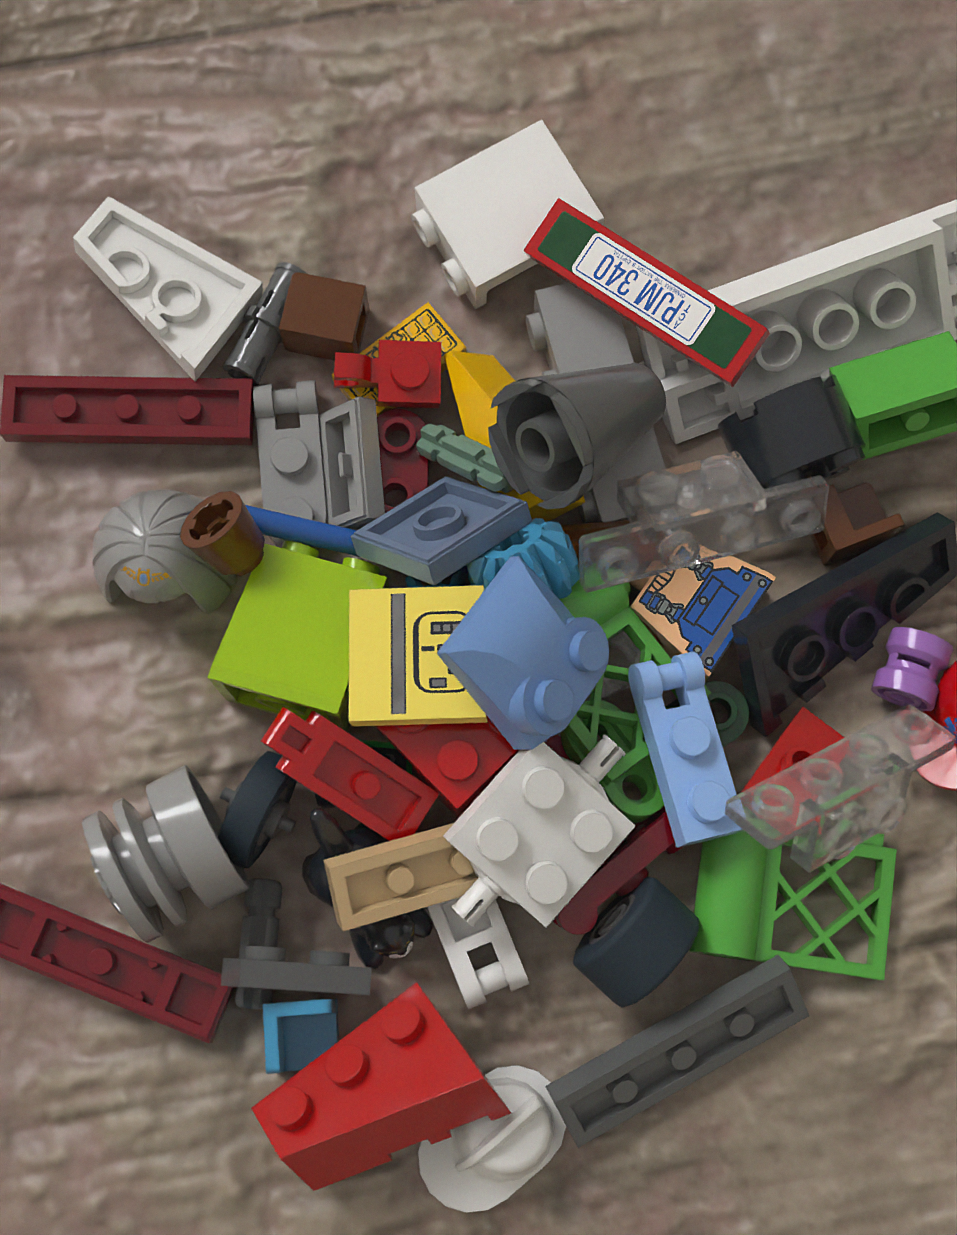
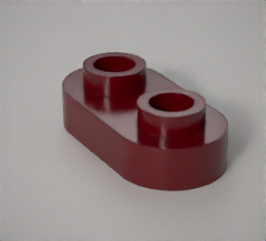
M393 409L377 417L383 497L385 498L386 494L392 490H400L407 495L408 500L428 487L429 459L421 456L416 447L417 442L421 438L420 430L425 426V423L418 415L411 411ZM394 431H403L410 437L405 445L399 447L390 445L386 440ZM384 502L385 513L395 508Z

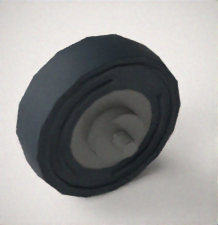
M266 751L256 761L244 781L238 785L235 791L225 787L220 795V799L229 802L218 840L232 864L238 867L249 869L265 850L271 838L274 839L280 829L291 833L296 824V821L287 817L291 806L289 802L297 781L275 767L282 756L271 751Z

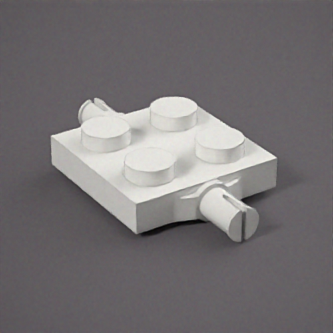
M605 734L579 765L574 761L560 757L544 742L532 750L520 749L443 835L451 845L470 861L474 872L479 877L458 902L452 905L453 910L465 919L467 923L474 926L475 922L497 897L501 896L505 900L520 904L542 925L547 927L635 827L627 817L610 803L604 788L599 784L626 753Z

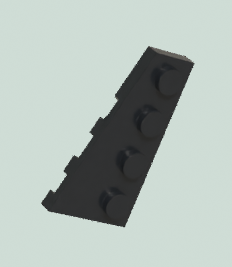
M937 512L731 625L745 698L749 708L750 724L764 737L770 735L783 724L779 716L783 710L798 698H801L806 703L809 702L826 687L822 677L846 657L856 662L874 647L872 642L876 638L879 629L892 619L901 624L957 576L955 521Z

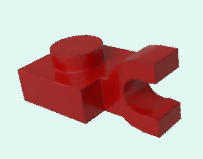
M379 340L378 358H371L357 353L335 352L334 388H377L378 407L439 408L441 404V342Z

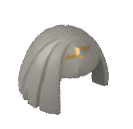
M148 490L147 492L143 491L133 494L120 501L119 506L113 507L104 516L98 526L99 531L95 533L93 540V568L98 587L109 603L114 602L122 591L128 597L144 603L166 602L187 593L193 598L198 607L207 614L220 607L231 593L230 586L236 584L237 575H223L183 545L180 538L181 527L187 516L204 500L186 492L175 490Z

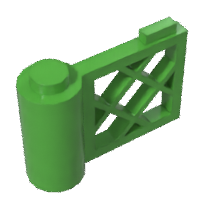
M595 558L579 567L581 578L571 586L572 592L567 597L559 599L573 617H588L596 621L604 630L608 641L625 631L641 652L640 663L651 660L657 666L671 663L669 655L630 608L628 595L631 593V587L623 571L613 563L606 564L600 559ZM608 664L604 674L591 691L590 705L582 704L564 729L580 752L586 757L598 743L599 721L633 727L631 750L620 758L602 780L607 786L650 755L646 741L643 742L644 734L636 706L634 714L600 707L604 678L629 682V668ZM705 685L704 688L708 697L711 692ZM671 689L672 693L678 699L676 690ZM579 717L588 719L587 727L583 724Z
M742 810L747 829L736 834L702 842L694 914L699 919V931L689 952L761 963L779 955L788 967L872 980H884L897 849L883 847L884 834L846 828L842 831V840L795 833L785 842L765 826L757 824L756 819ZM782 846L803 849L820 871L795 892L780 873ZM822 853L840 856L829 864ZM853 858L876 861L874 888L857 901L836 872ZM826 880L847 907V910L822 929L801 900ZM779 890L785 900L776 906L777 891ZM872 904L870 919L864 910ZM792 908L813 938L794 953L771 950L774 921ZM853 918H855L869 937L866 964L846 961L829 939ZM820 946L828 958L810 956L809 954Z

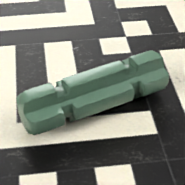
M430 423L423 426L420 430L421 438L417 442L416 447L421 456L433 462L437 460L441 466L473 482L477 479L481 486L493 492L502 491L508 493L514 489L498 467L491 448L462 434L458 436L454 430L443 425L435 426Z

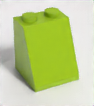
M283 541L281 548L264 543L263 559L249 576L211 665L208 679L227 701L277 715L282 707L303 720H306L313 710L348 732L350 728L349 590L389 588L388 579L385 576L379 575L380 568L361 559L346 557L343 559L342 564L318 558V550L302 543Z

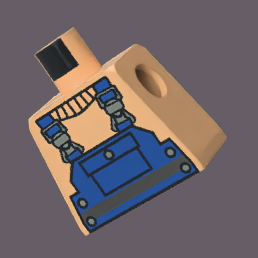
M683 535L677 538L663 560L655 556L617 559L615 565L627 577L630 585L641 591L630 608L636 613L671 659L675 655L696 652L704 666L705 682L734 641L731 625L752 614L776 578L765 570Z

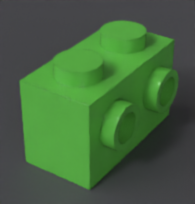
M949 331L829 368V376L836 375L856 425L866 446L862 449L865 455L864 459L957 431V343Z

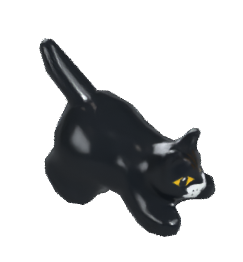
M316 808L310 813L312 831L321 847H319L316 853L306 856L302 864V877L310 893L334 908L323 860L385 843L388 840L362 823L358 824L354 829L344 832L334 817L325 810ZM421 908L350 929L349 933L357 956L366 968L377 969L382 965L384 956L393 959L406 956L413 947L414 935L419 938L429 936L434 924L427 911Z

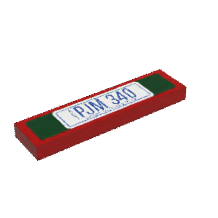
M560 198L556 200L523 250L532 260L731 387H734L770 334L768 328Z

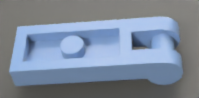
M694 651L675 655L672 657L671 663L659 666L652 660L630 665L628 678L631 693L676 847L679 848L736 834L747 829L704 688L705 671L699 655ZM675 689L680 707L666 710L662 692Z

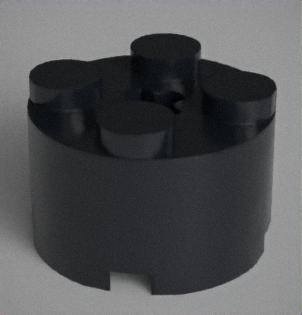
M830 375L824 382L820 376L779 390L753 402L755 406L753 410L754 417L741 422L736 411L723 419L717 426L746 496H754L758 507L793 493L792 488L807 481L805 477L811 475L815 485L849 471L850 465L865 458L862 450L866 446L856 425L836 375Z

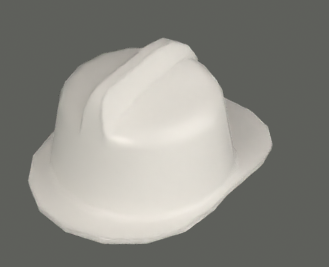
M517 1065L496 1068L485 1074L511 1111V1114L491 1121L488 1116L474 1120L450 1130L452 1137L433 1145L427 1139L421 1141L418 1151L420 1175L429 1192L446 1207L466 1213L491 1209L508 1199L549 1163L560 1148L566 1125L545 1087L551 1082L538 1071Z

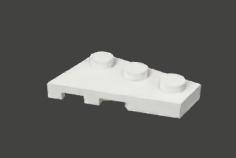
M109 196L73 237L75 252L195 382L243 322L244 315L249 306L256 305L260 297H262V281Z

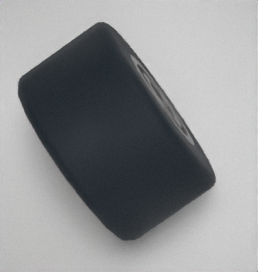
M645 877L639 886L626 895L618 896L598 916L595 926L585 933L574 953L573 964L613 1003L623 1008L636 1004L653 992L683 960L698 934L699 919L659 880Z

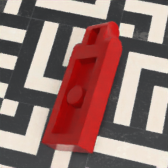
M282 707L261 739L262 743L282 755L275 766L277 769L388 841L413 835L439 795L437 791L313 710L307 719L303 720L293 712Z

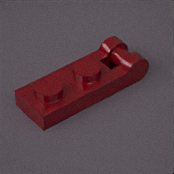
M664 805L651 818L634 823L635 827L552 920L554 924L575 935L589 932L596 924L598 906L614 893L620 897L639 886L649 874L646 866L663 851H666L667 854H673L683 848L676 847Z

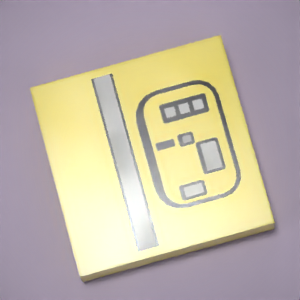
M484 585L349 590V723L351 726L487 723V715L437 655V652L484 592Z

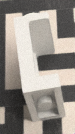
M542 120L414 187L416 212L411 214L413 225L423 243L427 247L435 244L446 262L441 264V268L452 291L458 297L466 294L475 309L487 303V292L490 289L538 264L529 258L523 250L558 198L601 225L604 223V216Z

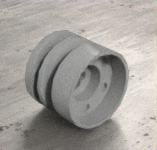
M187 765L147 785V799L153 816L144 820L126 799L121 798L113 804L115 819L121 833L117 831L109 818L100 810L85 817L82 821L84 835L92 854V865L105 894L117 912L124 915L140 939L147 943L159 938L164 932L163 923L156 904L159 905L163 913L175 926L179 927L187 923L188 915L182 890L190 887L205 906L213 909L250 889L245 869L232 864L219 842L218 836L223 823L200 782Z

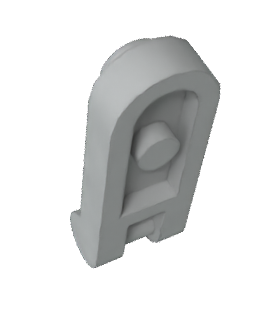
M316 381L296 382V388L274 390L272 384L253 386L263 509L327 523ZM299 413L300 428L278 430L277 415ZM270 537L272 542L280 548L282 547L283 541H287L279 538Z

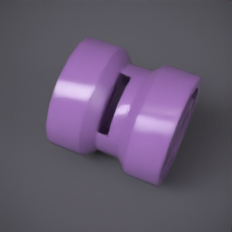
M894 627L889 634L885 646L889 654L886 666L877 670L871 690L879 697L899 706L920 711H931L934 709L939 693V688L936 685L938 674L948 667L954 649L947 641L925 631L907 627Z

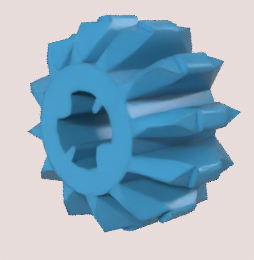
M542 518L533 519L530 524L466 564L468 568L467 576L471 583L470 586L484 585V590L509 557L519 556L558 599L567 597L572 592L571 586L581 578L577 566L579 561L569 536L564 533L559 522H545Z

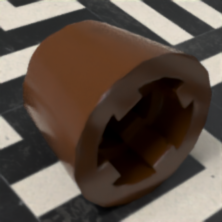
M232 491L219 492L206 498L190 512L181 527L180 538L183 545L223 575L242 576L248 574L263 559L265 538L239 494Z

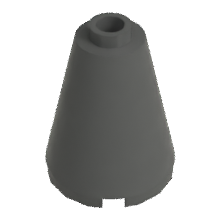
M639 363L520 379L506 385L493 398L490 409L498 406L497 423L488 427L489 442L498 467L510 486L520 495L530 491L538 498L544 500L537 504V506L545 509L565 508L582 498L662 418L666 409L664 387L660 379L650 368Z

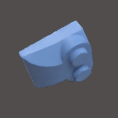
M519 556L509 557L437 652V655L513 749L532 750L568 726L604 674L609 660V645L604 630L596 621L588 617L574 618L565 605Z

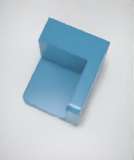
M337 999L263 1004L266 1074L302 1070L340 1041Z

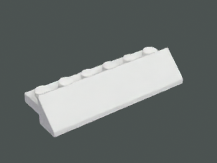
M957 199L708 290L713 295L768 328L770 333L734 387L729 386L636 326L644 359L639 364L650 368L660 379L664 387L666 409L662 419L671 440L678 444L718 429V424L723 419L736 411L740 420L754 415L753 410L755 409L753 402L812 378L821 376L824 382L829 377L830 367L947 331L951 333L954 340H957Z

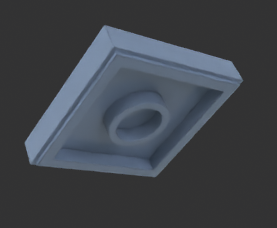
M445 476L357 530L350 537L357 556L436 585L530 524L532 518L526 501Z

